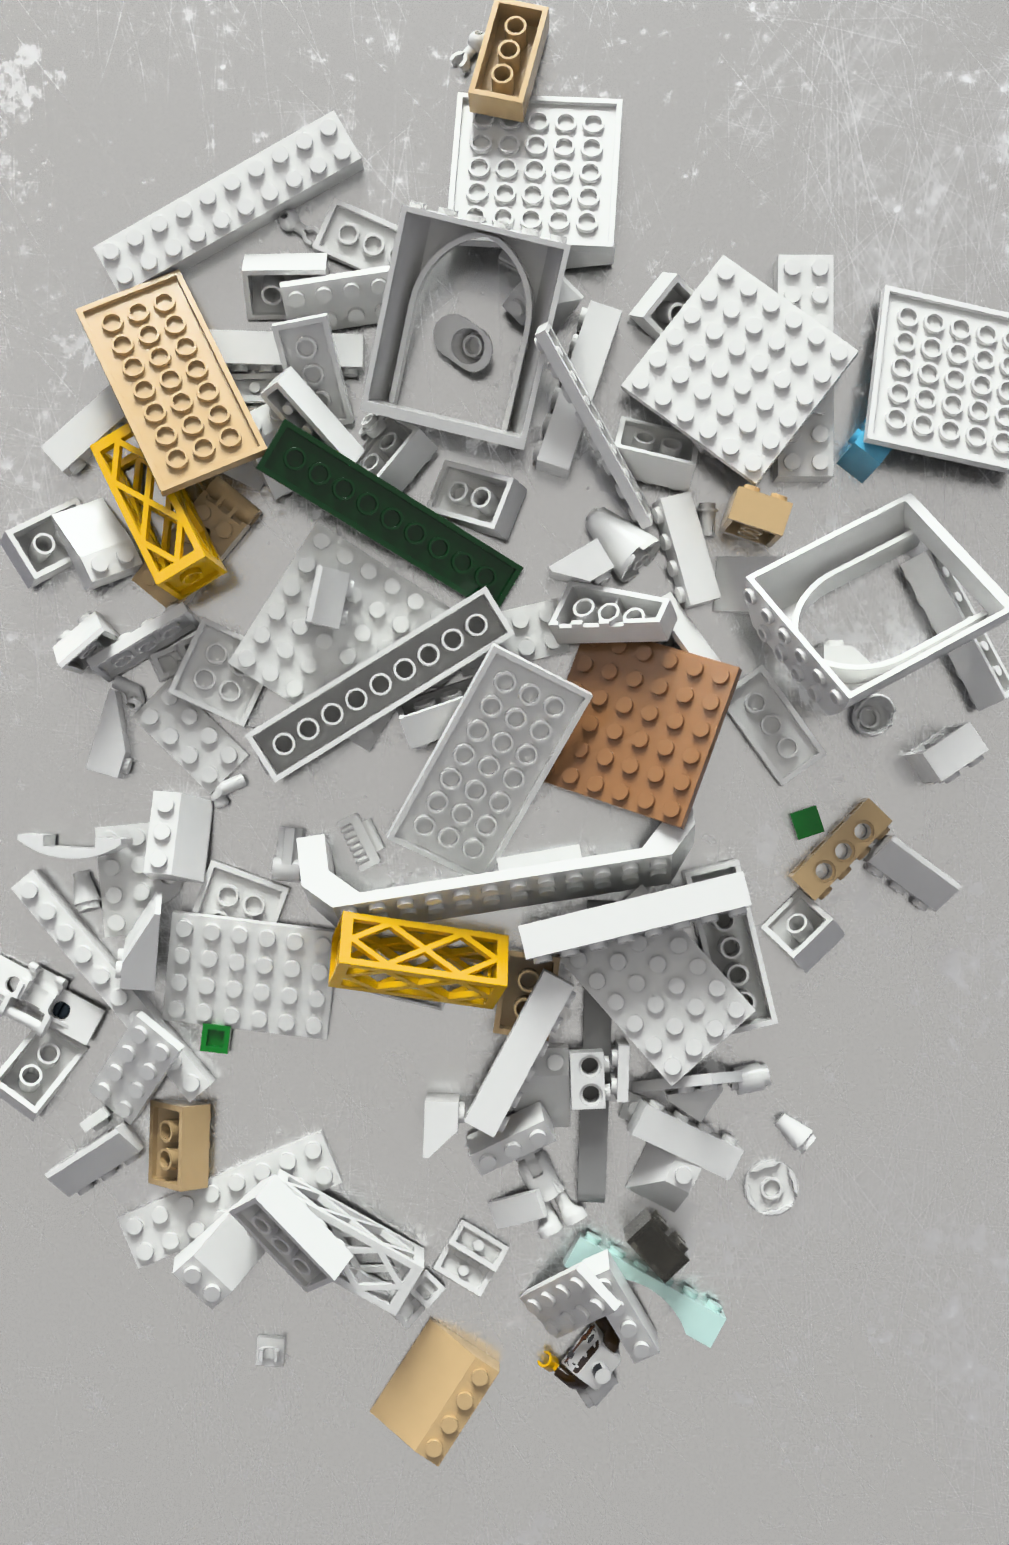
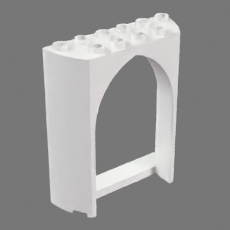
M411 200L410 206L402 205L360 411L524 450L546 356L545 353L541 354L536 347L534 338H536L535 333L538 326L549 322L551 327L553 326L571 245L567 244V237L554 234L550 235V239L540 237V230L523 227L522 232L513 230L514 224L495 220L494 225L485 223L486 217L466 214L465 219L458 217L459 211L439 207L438 212L428 210V204ZM480 237H488L496 242L511 258L521 277L526 297L525 327L502 429L397 404L418 301L424 283L435 265L448 252L460 244Z
M911 492L746 576L745 590H743V597L747 602L753 627L757 630L759 638L763 642H767L772 648L775 657L788 667L793 679L803 685L810 699L815 703L817 702L827 715H834L1009 620V597ZM920 540L985 609L895 658L873 664L850 665L822 659L798 631V624L802 616L822 596L917 547Z

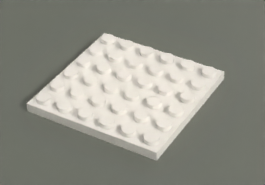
M458 92L448 209L459 211L458 217L465 219L466 214L486 217L485 223L494 225L495 220L514 224L513 230L522 232L523 227L540 230V237L550 239L551 234L567 237V244L571 245L570 251L613 253L623 99L531 95L523 123L470 112L468 93ZM488 237L476 238L459 245L501 248Z
M723 255L622 383L621 389L756 486L856 358L859 351Z
M885 285L881 290L863 442L1009 474V313Z
M316 522L228 663L287 701L295 704L450 607ZM317 565L350 573L349 580L354 581L351 597H345L344 608H348L346 624H340L339 629L305 623ZM397 708L348 737V739L369 752Z

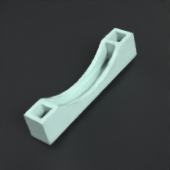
M579 1231L563 1259L564 1267L570 1268L582 1262V1260L608 1249L626 1280L648 1287L661 1296L676 1313L686 1335L711 1348L727 1319L724 1311H722L723 1307L712 1299H708L706 1302L697 1297L699 1294L694 1289L686 1285L681 1288L674 1284V1279L663 1272L659 1274L649 1270L650 1266L638 1258L633 1261L625 1257L626 1253L615 1245H611L609 1248L600 1243L602 1239L592 1232L587 1231L584 1234Z

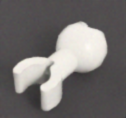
M480 30L472 32L468 37V46L463 51L455 52L450 57L454 67L459 64L463 73L470 69V59L480 52L484 32Z
M286 209L279 214V226L285 231L294 230L302 236L306 246L312 247V241L307 239L305 232H313L318 235L319 229L315 226H306L301 223L299 215L294 210ZM285 214L287 218L283 219L281 215Z

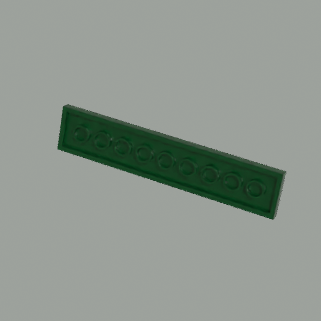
M286 419L282 422L268 449L256 466L257 470L466 598L486 586L500 608L523 570V567Z

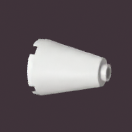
M605 507L600 509L594 508L586 517V529L593 540L598 538L614 565V573L623 583L636 577L639 574L637 569L643 564L647 567L661 547L660 541L655 536Z

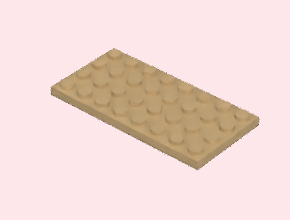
M179 269L75 309L162 497L264 455L268 448Z

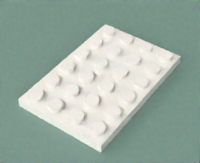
M641 884L626 899L651 893ZM673 926L663 928V934L646 938L645 933L634 935L635 941L619 945L617 940L607 942L608 947L604 949L590 951L589 947L579 949V955L567 958L561 956L560 961L671 1086L678 1082L756 1011L683 929L674 931Z
M174 910L171 920L162 1019L203 1025V1023L228 1025L232 1029L327 1040L333 987H328L334 929Z

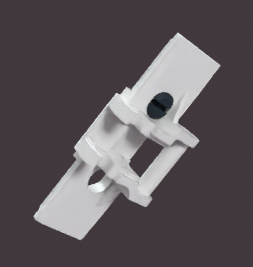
M0 955V1000L2 1001L0 1016L4 1017L6 1015L36 1031V1035L41 1038L46 1034L49 1027H52L87 1046L106 1010L67 990L66 988L69 983L67 979L42 968L39 964L32 961L28 966L29 969H26ZM14 976L18 977L20 981L16 990L11 992L7 986L8 980ZM17 999L25 1000L40 1008L39 1011L45 1014L42 1022L13 1007Z

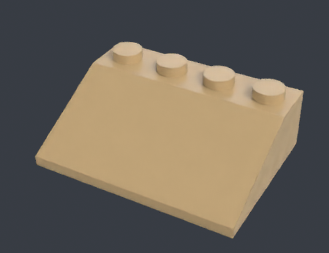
M430 1317L370 1409V1412L416 1453L439 1466L499 1374L500 1362Z

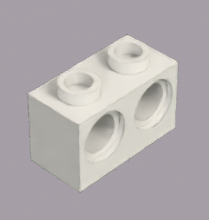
M602 1048L569 1050L572 1110L606 1109V1101H611L610 1084H605L604 1074L610 1072L609 1055L604 1056ZM585 1059H595L597 1067L590 1072L583 1070L581 1065ZM586 1087H596L598 1095L594 1099H586L583 1096V1091Z

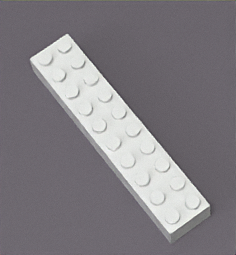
M333 110L99 243L93 249L118 293L178 269L182 273L274 221L283 210H293L364 169L362 158Z
M485 586L245 734V737L274 783L483 655L489 651L493 643L499 645L515 635Z

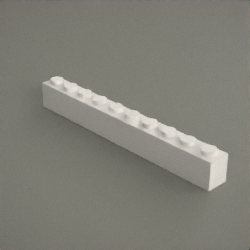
M41 869L30 871L11 887L12 891L127 1028L135 1016L143 1011L185 1046L166 1075L189 1102L216 1080L169 1022L162 1019V1014L142 990L120 989L121 978H115L117 960Z

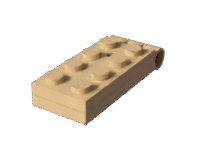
M219 476L208 485L206 491L203 490L193 503L205 528L210 529V538L222 562L262 513L259 508ZM177 525L171 530L169 554L173 556ZM186 532L183 557L194 551ZM146 562L131 579L165 608L181 602L187 606L200 590L198 589L182 600H178L157 586Z

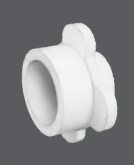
M372 413L366 415L361 422L363 427L359 430V434L361 436L367 434L370 438L379 436L387 425L383 420L384 416Z

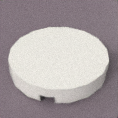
M774 1159L762 1160L753 1165L746 1173L743 1182L744 1196L749 1205L757 1212L766 1216H777L789 1211L799 1194L798 1179L793 1170L785 1163Z

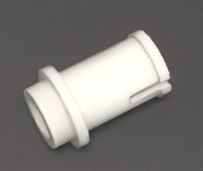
M699 503V508L696 511L699 512V521L704 537H716L715 512H718L716 503Z

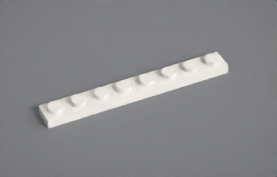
M546 322L538 326L535 333L536 338H534L536 347L541 354H546L550 362L548 367L552 376L555 379L559 378L562 383V393L568 403H573L577 411L575 415L582 428L586 427L589 432V441L593 450L600 452L605 472L609 476L612 475L617 483L615 488L619 497L626 499L631 519L635 523L638 522L642 530L651 526L654 518L652 510L550 323Z

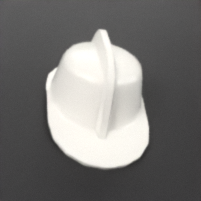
M448 314L441 317L433 331L437 349L444 356L469 372H477L484 369L490 363L493 355L492 342L487 332L458 314Z

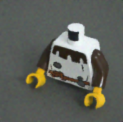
M605 1316L594 1321L563 1358L561 1365H559L558 1358L548 1351H544V1353L549 1355L548 1363L543 1364L539 1360L537 1362L549 1372L554 1371V1375L571 1389H586L590 1386L594 1390H598L602 1384L610 1381L611 1373L621 1361L619 1352L620 1339Z

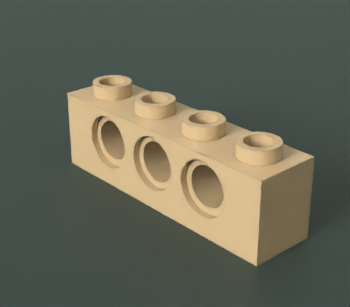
M863 798L787 877L810 899L814 901L817 898L820 900L824 899L832 890L830 885L837 878L842 880L851 871L850 865L856 858L858 860L863 859L871 850L869 845L875 839L881 840L890 831L888 826L892 820L872 800ZM860 823L864 824L867 829L866 836L862 839L857 838L854 832L855 827ZM840 843H844L848 849L847 855L842 859H839L835 854V849ZM825 863L829 871L826 877L820 879L816 875V868L819 864Z

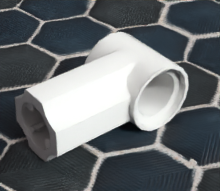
M279 827L277 855L274 856L272 865V880L301 882L296 838L303 837L304 829Z

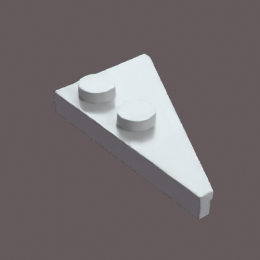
M742 1071L683 1076L673 1086L665 1078L632 1082L633 1093L678 1088V1094L693 1093L695 1092L694 1087L701 1086V1092L718 1090L717 1084L743 1082Z

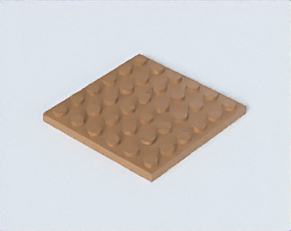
M655 642L580 643L567 681L591 692L593 697L543 783L684 830L742 669Z

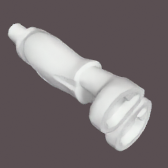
M542 1148L516 1159L519 1173L529 1191L539 1188L548 1215L541 1219V1223L537 1228L541 1239L547 1238L563 1228L559 1217L549 1202L552 1199L555 1200L565 1226L573 1225L587 1217L588 1214L583 1206L575 1205L566 1194V1187L559 1181L551 1160Z

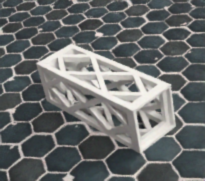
M279 1169L276 1175L287 1182L289 1189L298 1198L307 1203L308 1208L317 1218L329 1224L331 1227L329 1230L336 1238L346 1244L347 1249L353 1255L378 1253L383 1264L360 1265L354 1255L333 1282L396 1316L424 1270V1248ZM345 1237H354L367 1245L349 1246ZM389 1272L392 1281L386 1282L371 1273Z

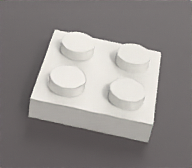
M615 1038V1046L611 1045L610 1062L611 1066H614V1073H610L609 1084L611 1094H614L617 1102H628L630 1045L627 1039Z

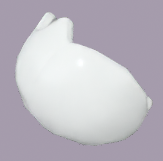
M872 694L854 705L852 723L861 734L869 737L882 735L893 725L892 718L896 707L889 697L882 694Z

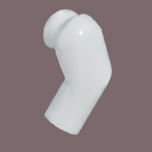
M119 675L115 677L112 688L125 693L127 708L133 712L140 710L145 704L141 686Z

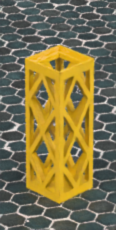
M126 423L92 444L90 448L157 586L178 600H182L227 573L186 488L167 495L165 507L153 500L154 477L140 448L125 442L134 436L129 424ZM114 448L113 457H112V456L109 455L107 452L110 451V450H112V449ZM123 448L132 452L122 458ZM135 464L132 488L124 470ZM143 465H146L147 474L145 493L143 495L141 494ZM151 511L164 518L161 545L150 524ZM172 523L177 525L174 556L169 554ZM186 532L194 551L183 557Z
M343 911L332 935L328 987L493 1009L507 988L509 935ZM389 929L398 937L379 938L375 935ZM459 940L469 946L453 949L447 947V945ZM351 947H355L357 951L351 953ZM376 951L381 952L383 955H385V956H386L387 958H389L390 960L387 961V960H386L385 958H383L381 955H379L378 953H376ZM394 951L405 952L406 954L399 956ZM422 955L430 959L417 966L407 962ZM367 956L371 960H364L359 958ZM464 961L474 962V963H479V964L474 965V966L471 967L470 965H468V964L465 963ZM438 965L445 971L434 970L430 968H433ZM384 973L390 975V977L378 982L369 976ZM460 984L462 986L447 991L440 985Z

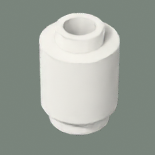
M757 1062L732 1068V1071H742L743 1082L729 1083L731 1090H736L738 1095L764 1090L766 1086L771 1085L770 1073L766 1064L760 1065Z

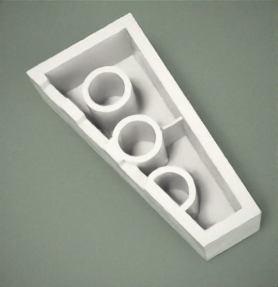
M570 580L548 626L558 644L656 642L669 640L678 617L671 600L668 598Z

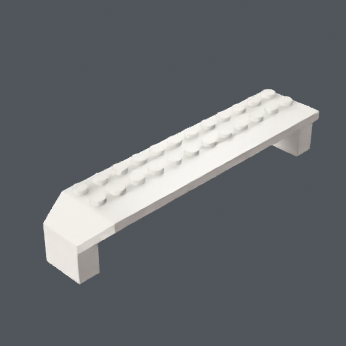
M691 809L684 830L661 822L643 848L366 892H358L335 875L332 852L324 834L296 838L301 886L310 905L336 927L343 911L423 923L637 889L641 884L644 887L670 884L694 844L695 819L693 809Z

